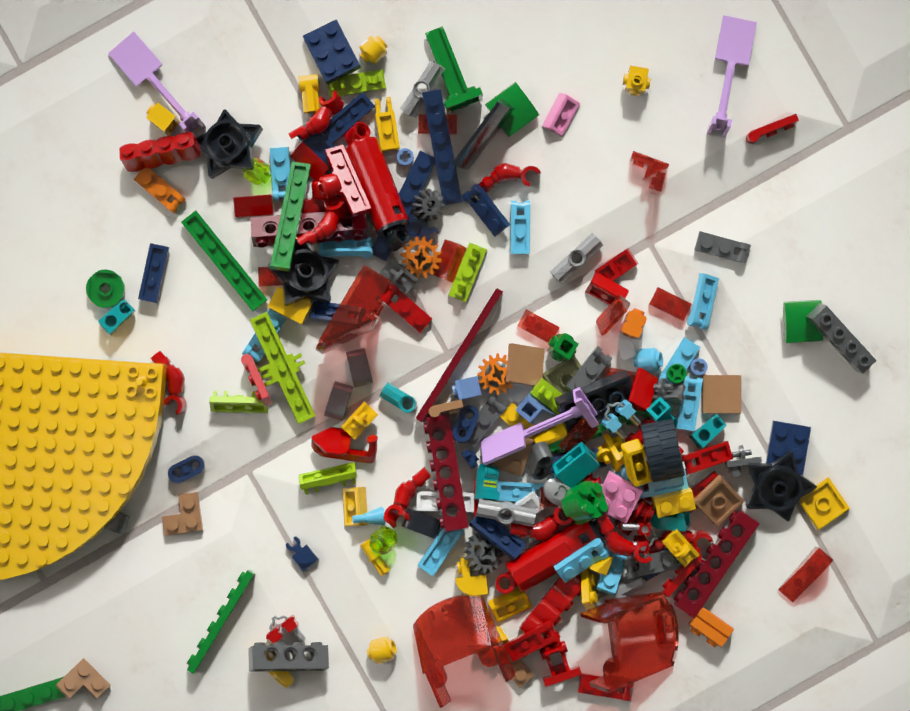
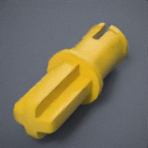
M370 539L360 545L369 558L368 562L373 564L381 576L390 571L380 556L381 553H378Z

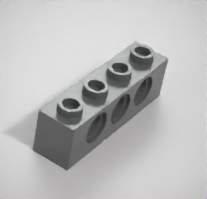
M818 304L806 316L855 371L864 374L877 361L827 305Z
M256 642L254 646L248 648L249 672L325 671L329 669L328 645H322V642H312L311 645H303V642H293L292 645H285L284 642H275L270 646H266L265 642ZM266 652L273 654V661L266 659ZM285 652L292 654V661L286 660ZM304 652L311 654V661L305 660Z

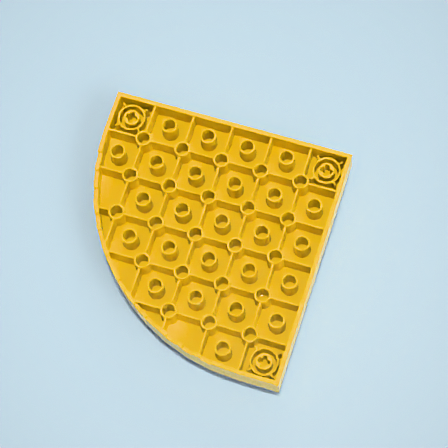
M0 353V580L31 573L57 563L66 556L78 551L82 546L99 535L120 513L144 477L157 443L164 408L167 365Z

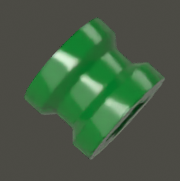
M674 364L668 367L666 376L670 382L680 383L686 378L687 371L683 365Z

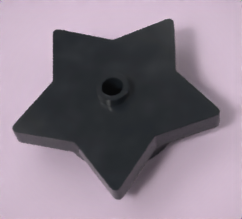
M224 109L217 122L205 134L196 138L200 149L207 155L208 176L214 179L231 168L254 170L252 147L263 131L262 126L259 124H239Z
M306 243L303 245L296 244L290 272L271 269L270 263H268L267 269L283 284L285 306L305 298L329 304L331 295L328 279L338 266L339 260L322 257L312 251Z
M789 450L773 463H748L754 486L745 506L747 509L773 510L789 522L794 507L800 498L816 489L817 486L798 473L792 450Z

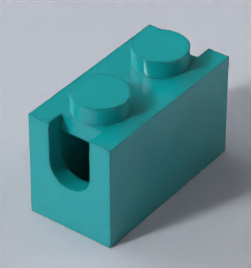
M581 441L552 464L556 476L566 486L572 488L579 484L587 475L594 472L600 464L595 460L597 458L596 455Z

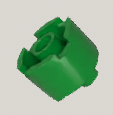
M584 481L565 491V497L561 501L562 509L567 518L571 517L576 521L575 524H586L602 516L607 511L606 498L602 491V486L598 482Z

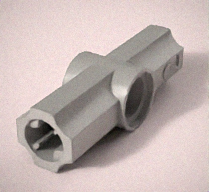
M431 60L419 80L414 84L412 91L400 109L414 118L424 103L423 95L418 91V86L423 83L427 86V91L432 90L445 68Z
M592 233L554 267L550 273L562 284L595 254L603 244ZM573 254L581 255L582 261L578 264L574 263L571 259Z
M479 498L476 516L499 520L503 524L516 523L533 527L537 509L516 506L509 501L501 503ZM508 510L511 514L504 515L502 511Z
M639 576L619 581L614 596L602 591L598 592V602L595 603L596 611H593L594 614L610 605L619 604L628 599V596L646 588L642 578Z

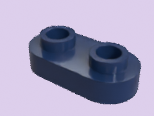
M467 405L460 410L452 432L454 439L459 443H466L472 437L479 419L478 410L474 406ZM472 413L473 417L471 419H467L466 414ZM462 430L466 432L464 437L459 436V432Z
M190 456L172 465L168 470V477L174 483L184 482L202 473L205 468V462L200 456ZM194 461L199 463V467L197 469H194L192 467V463ZM176 470H180L182 472L180 477H177L175 475Z

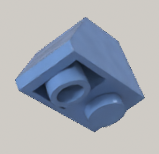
M477 376L457 380L455 385L452 386L454 397H458L459 400L482 395Z
M530 392L517 405L515 410L533 425L557 416L555 412L530 394Z

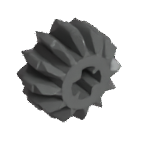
M427 188L425 192L419 191L420 197L414 196V199L417 201L411 205L417 207L413 212L414 214H419V219L423 220L425 218V221L430 222L431 218L434 220L438 219L437 213L443 214L440 207H444L445 204L440 203L443 197L438 196V191H432Z

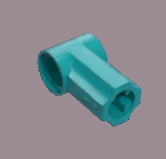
M387 382L379 397L403 412L411 413L417 408V401L414 397ZM406 399H411L413 402V406L409 410L403 406V402Z

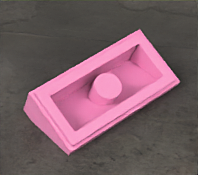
M559 93L542 126L563 137L580 103L567 94Z

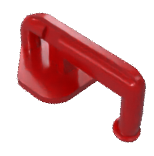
M330 427L312 436L311 447L315 453L326 458L373 463L377 455L378 437L376 435L367 437V442L369 443L368 451L350 449L351 436L343 428Z

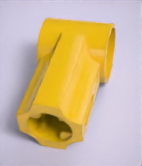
M318 74L298 76L304 113H316L320 107Z

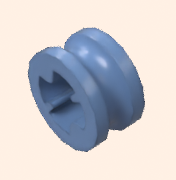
M408 148L399 150L397 153L398 163L402 166L412 164L414 160L413 152ZM403 152H408L407 155H411V158L407 160L408 162H403V159L400 160Z
M701 358L694 359L690 364V371L698 376L703 375L708 368L706 361ZM697 361L699 364L702 363L704 365V368H701L703 369L701 372L693 368V366H696L694 363Z

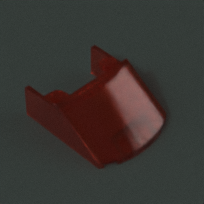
M363 265L320 337L316 351L323 355L373 331L380 323L375 315L379 316L384 308L381 297L389 291L390 280Z
M656 592L606 599L604 604L581 612V617L597 623H608L612 657L606 660L603 665V676L589 682L591 687L610 693L674 666L675 661L672 660L674 651H678L679 642L678 622L672 604H669L665 593Z
M457 595L449 597L428 608L413 624L422 673L426 674L440 708L446 706L451 701L445 686L448 677L444 666L477 653L484 666L493 667L499 665L505 682L510 681L516 676V672L483 596Z

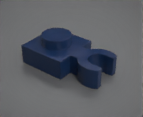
M410 214V226L406 228L410 236L413 238L419 237L420 240L422 236H426L428 242L433 239L434 243L435 239L431 238L429 234L431 232L438 234L439 230L435 227L427 228V221Z
M466 449L461 453L471 469L478 466L476 461L479 459L473 450L469 452Z
M295 536L296 546L292 547L289 543H286V547L295 552L292 558L305 571L319 558L307 544L302 548L300 539Z

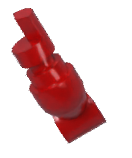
M336 90L328 101H325L323 97H319V103L322 107H319L314 116L310 118V121L306 123V126L301 125L288 133L291 139L300 135L303 140H306L310 134H320L329 126L332 115L340 112L344 106V102Z
M502 163L494 167V171L490 173L489 177L485 176L482 178L479 185L486 193L495 187L494 184H500L502 181H518V179H521L523 184L530 186V182L525 178L526 172L533 170L538 175L541 174V171L535 166H526L521 170L518 166Z
M343 196L338 198L339 203L336 206H330L328 201H324L326 213L323 219L317 224V227L313 228V232L308 231L296 238L299 245L308 241L312 246L317 243L318 239L320 241L324 238L327 240L337 231L339 219L343 218L348 211Z
M159 351L150 359L155 364L167 365L166 381L170 396L165 398L164 405H170L172 400L177 401L178 409L175 413L176 416L181 415L187 408L185 398L180 396L184 388V374L179 367L176 368L174 364L171 365L168 357H165Z
M425 467L412 476V480L402 482L395 490L393 505L389 506L384 512V520L394 529L397 526L396 521L400 516L405 520H409V513L404 509L408 508L411 499L415 496L414 493L418 491L417 488L424 486L426 481L432 477Z
M556 506L552 518L548 517L542 522H537L533 527L511 523L510 534L519 535V537L530 535V538H535L537 541L546 540L556 532L559 524L568 525L573 519L571 517H568L566 520L560 519L558 517L560 509Z
M607 514L597 519L601 526L599 530L602 535H606V546L612 553L624 556L632 554L633 558L639 563L652 561L653 558L650 556L646 558L639 556V549L642 546H646L647 542L633 545L632 541L623 538L622 535L619 536L617 531L614 532L613 529L615 527Z
M666 530L667 532L662 534L663 537L659 538L658 536V540H654L653 545L649 547V554L665 549L662 541L672 530ZM689 530L679 531L699 553L701 548L697 546V541L700 538H706L709 542H713L711 535L704 530L696 531L694 534Z

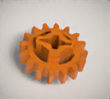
M426 236L422 238V241H420L419 237H415V242L410 240V246H403L406 252L401 253V256L405 257L401 263H406L407 266L405 268L407 270L410 269V273H417V278H420L421 274L427 278L428 272L433 275L435 273L433 268H440L437 262H442V259L438 257V255L442 254V251L436 250L439 245H432L433 239L427 242ZM419 245L418 251L410 252L414 246ZM427 246L432 250L433 254L429 253ZM421 251L423 253V256L426 257V259H424L422 263L420 261V258L417 257L419 254H421ZM410 260H413V262L416 264V268L411 264ZM426 263H433L431 267L424 270Z
M499 353L496 354V358L489 355V361L483 359L482 361L485 365H479L478 367L482 370V372L477 373V376H482V379L478 382H484L483 389L490 388V394L493 390H496L497 395L500 394V390H503L506 394L507 387L513 389L510 382L506 384L504 381L507 367H500L496 362L500 361L507 365V355H504L503 358H500ZM490 364L491 372L485 376V370ZM494 366L496 367V369H498V371L503 372V374L501 375L502 383L500 382V380H498L497 377H493V374L495 373ZM495 381L499 387L491 386L488 382Z

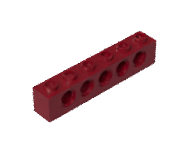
M348 210L347 214L339 219L337 231L327 240L325 238L321 241L318 239L317 243L367 239L366 213L352 217L350 210ZM326 212L302 214L297 238L308 232L307 229H312L310 231L313 232V228L318 226L317 224L321 222ZM281 215L251 217L253 247L263 248L275 244Z
M444 414L437 417H427V423H423L425 434H429L430 439L429 442H426L428 453H432L433 460L430 461L431 472L436 474L433 485L434 490L439 492L440 497L436 499L438 510H442L443 517L439 518L441 529H445V533L467 530L469 527L449 414ZM440 431L444 433L445 437L443 440L437 441L433 437L434 433ZM444 450L448 456L446 459L441 460L437 457V452ZM448 469L451 472V476L447 479L440 476L441 470ZM444 489H453L454 495L450 498L443 495ZM449 507H455L458 513L456 516L450 517L447 515L446 510Z
M741 510L734 511L730 515L728 526L726 528L722 527L717 534V537H719L717 542L710 544L706 550L708 555L695 567L697 571L693 576L690 574L684 582L686 587L683 591L679 590L673 598L675 601L673 605L693 619L697 616L760 524ZM735 526L741 528V534L737 537L732 534V529ZM722 543H730L731 548L728 552H722ZM711 559H719L720 564L717 568L710 566ZM705 573L709 576V580L706 584H701L699 577ZM697 590V598L690 600L688 598L689 591Z

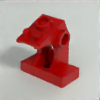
M559 638L539 649L542 660H547L551 675L543 677L545 687L582 675L579 665L569 668L565 652H568L565 641H560ZM560 652L563 663L552 666L549 655Z

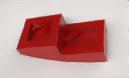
M627 248L594 271L614 281L639 263L629 248Z

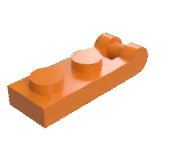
M150 168L142 169L133 179L173 214L177 212V207L186 201L181 194ZM173 195L175 199L172 203H169L167 200Z

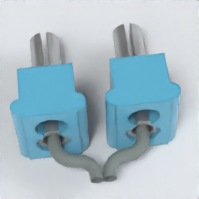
M623 400L621 403H609L606 406L605 418L601 422L604 427L613 433L616 432L622 440L625 438L619 431L625 437H627V434L620 428L622 424L618 421V417L613 413H609L610 407L618 405L615 408L616 412L627 420L630 419L635 426H639L637 422L641 424V421L634 415L636 411L632 408V404L627 400Z

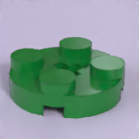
M107 269L99 270L88 279L86 294L96 306L110 308L121 302L125 294V284L122 277L114 271ZM105 283L108 284V287H111L107 294H104V291L100 289L104 287Z

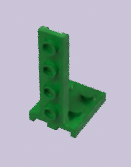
M443 26L426 32L425 35L436 63L445 68L442 78L449 93V96L446 97L447 100L444 101L446 114L448 115L455 110L468 107V105L475 102H481L483 100L482 90L480 87L476 88L475 86L467 88Z

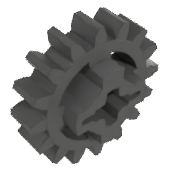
M479 533L468 538L469 541L465 542L467 549L463 550L464 553H467L464 560H469L467 566H473V572L479 571V574H488L497 570V565L502 564L499 558L503 557L504 554L500 553L497 547Z

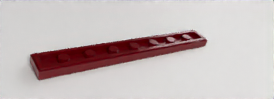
M495 289L419 411L416 419L420 422H423L430 407L433 406L503 293L500 289Z

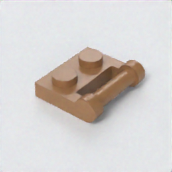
M462 399L432 406L429 409V414L432 417H437L441 412L448 411L449 414L458 413L460 408H463Z

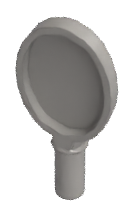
M552 478L545 482L543 492L551 503L562 506L561 501L565 497V491L570 489V487L566 486L560 479Z

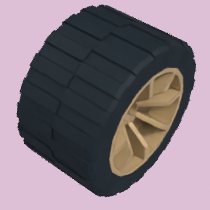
M673 419L641 425L643 446L646 451L644 459L648 462L652 481L658 482L684 476L685 472Z

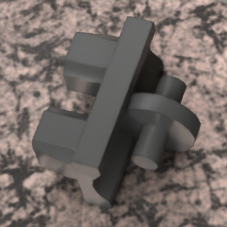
M393 258L379 272L405 294L418 281L417 277Z
M661 378L658 384H654L655 392L652 402L661 397L666 403L672 401L675 406H681L685 399L683 393L686 387L684 383H668L666 378Z
M739 445V451L732 452L733 458L740 457V459L726 461L725 467L728 468L731 477L742 476L740 466L747 465L748 468V463H762L761 457L745 459V456L752 455L751 449L744 450L743 445Z

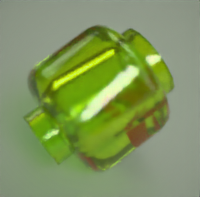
M255 157L253 158L254 170L242 169V171H244L243 176L245 179L258 186L262 182L264 184L268 182L271 177L269 173L271 168L265 161Z
M387 526L380 527L369 538L372 551L381 555L387 554L398 544L396 532Z

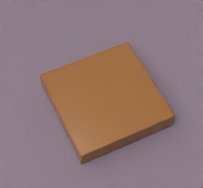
M510 343L508 346L506 382L535 386L543 378L545 349Z
M702 375V413H741V375Z
M719 474L694 498V502L705 516L718 527L744 502V499Z

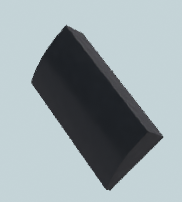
M503 99L497 101L452 164L461 169L469 170L515 108Z
M622 370L580 388L596 410L597 415L594 417L601 424L607 411L606 406L609 403L614 404L616 402L621 403L623 400L628 401L633 385L630 375L625 370ZM573 391L554 398L559 415L576 406ZM618 405L610 407L609 413H613L617 417L621 416L615 411ZM583 415L562 422L568 436L591 428Z

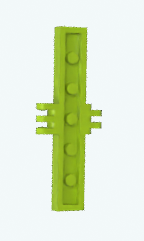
M267 312L249 319L269 361V364L258 368L259 373L267 370V373L261 375L262 380L267 377L271 379L264 383L265 386L278 381L298 424L315 417L316 415L296 375V372L300 371L299 367L306 364L304 360L296 362L297 359L302 357V354L299 353L294 356L293 353L287 355Z

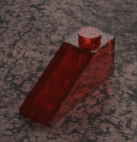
M815 546L778 590L791 602H794L825 571L833 559L819 547Z

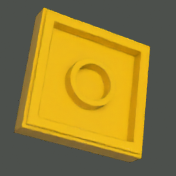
M829 477L818 483L816 489L798 501L817 530L822 529L850 510Z

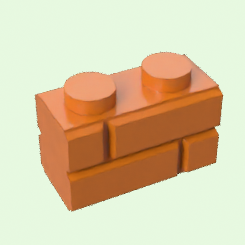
M636 308L627 312L623 320L624 323L619 330L620 334L632 339L639 338L643 330L642 327H644L647 320L646 316H644L645 312Z
M704 607L688 623L692 627L690 629L691 632L698 637L701 634L707 638L705 642L714 648L717 645L722 647L734 631L733 627Z

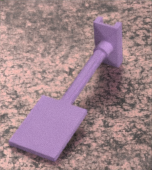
M723 15L715 59L726 61L727 68L719 110L716 116L712 117L708 125L707 134L709 135L712 130L722 131V137L725 138L731 128L732 120L727 119L726 110L735 64L749 66L757 22Z
M134 31L108 53L136 87L146 79L151 82L180 116L182 122L179 125L185 132H192L199 125L203 129L206 127L194 112L191 114L186 112L156 78L154 72L163 64Z
M576 388L573 390L576 406L572 407L571 410L524 430L521 422L482 439L483 464L488 465L526 448V438L574 417L578 418L583 415L591 428L599 425L594 417L597 415V412L581 388Z

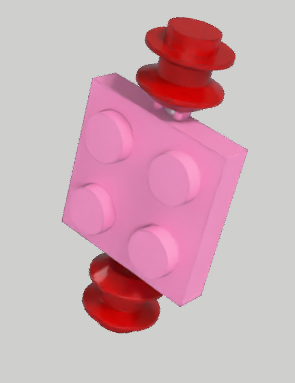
M609 471L604 483L601 484L608 505V509L604 513L626 524L633 510H636V517L643 516L644 522L646 519L650 520L655 512V509L652 508L654 504L649 507L646 505V500L640 504L637 503L644 489L634 486L630 481ZM591 473L582 482L591 481L600 484L601 477L599 476L595 479L593 478V473Z

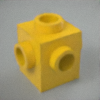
M630 65L628 74H624L622 85H626L625 91H629L630 95L640 96V93L644 94L645 89L649 90L651 78H648L649 69Z

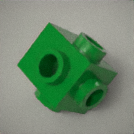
M567 333L558 334L550 339L547 351L551 353V357L558 362L566 361L574 357L579 343L574 341V338Z

